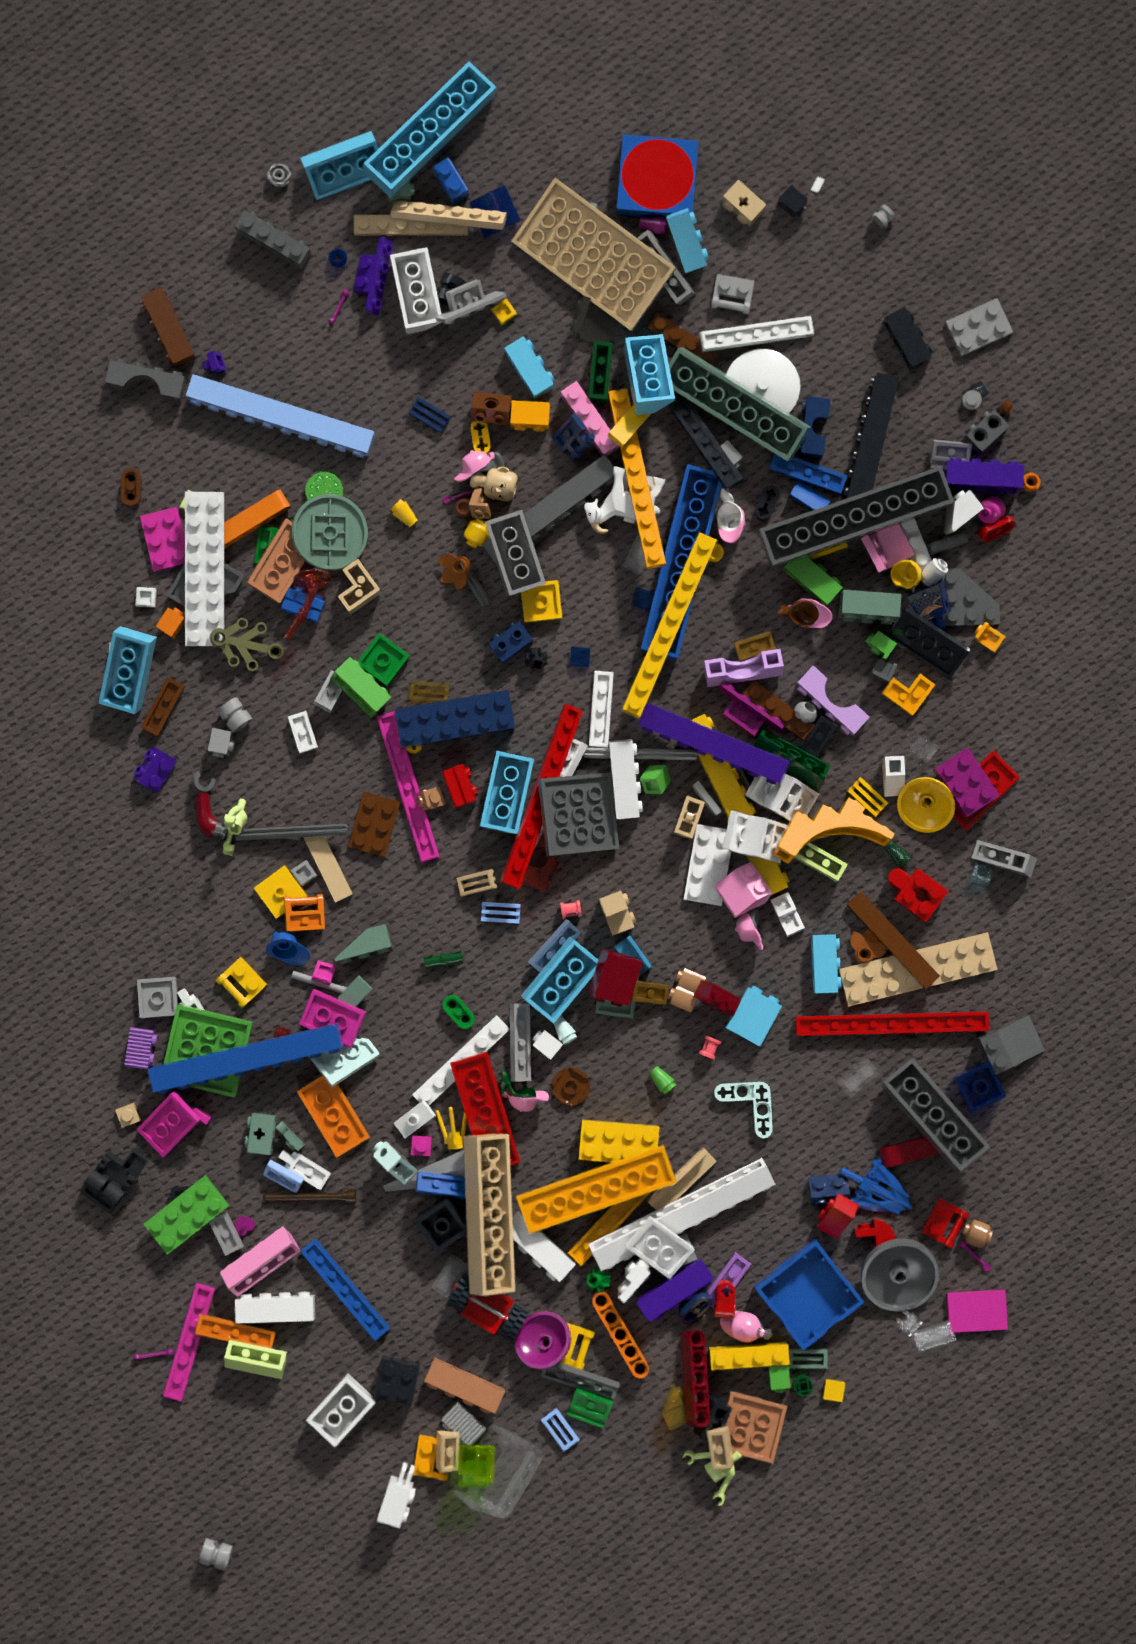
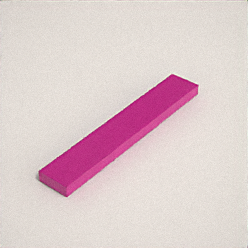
M199 1283L195 1285L163 1397L180 1402L183 1400L202 1336L195 1334L199 1315H208L215 1291L213 1287Z

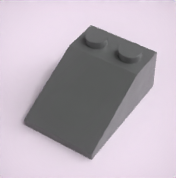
M1029 1015L976 1038L992 1074L1003 1072L1045 1051Z

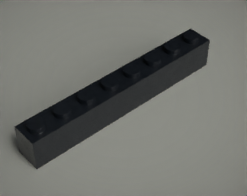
M879 372L876 373L875 378L871 377L869 388L872 391L871 395H867L864 406L867 407V412L862 414L860 425H863L862 432L857 434L856 443L859 444L858 450H854L851 461L854 462L853 469H849L847 480H850L849 487L844 489L843 498L847 499L873 490L899 377Z

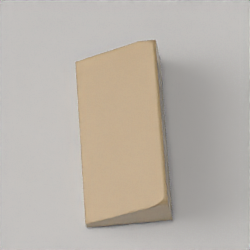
M729 1427L707 1431L712 1470L732 1469L734 1460Z
M437 1431L436 1468L440 1473L459 1471V1432Z

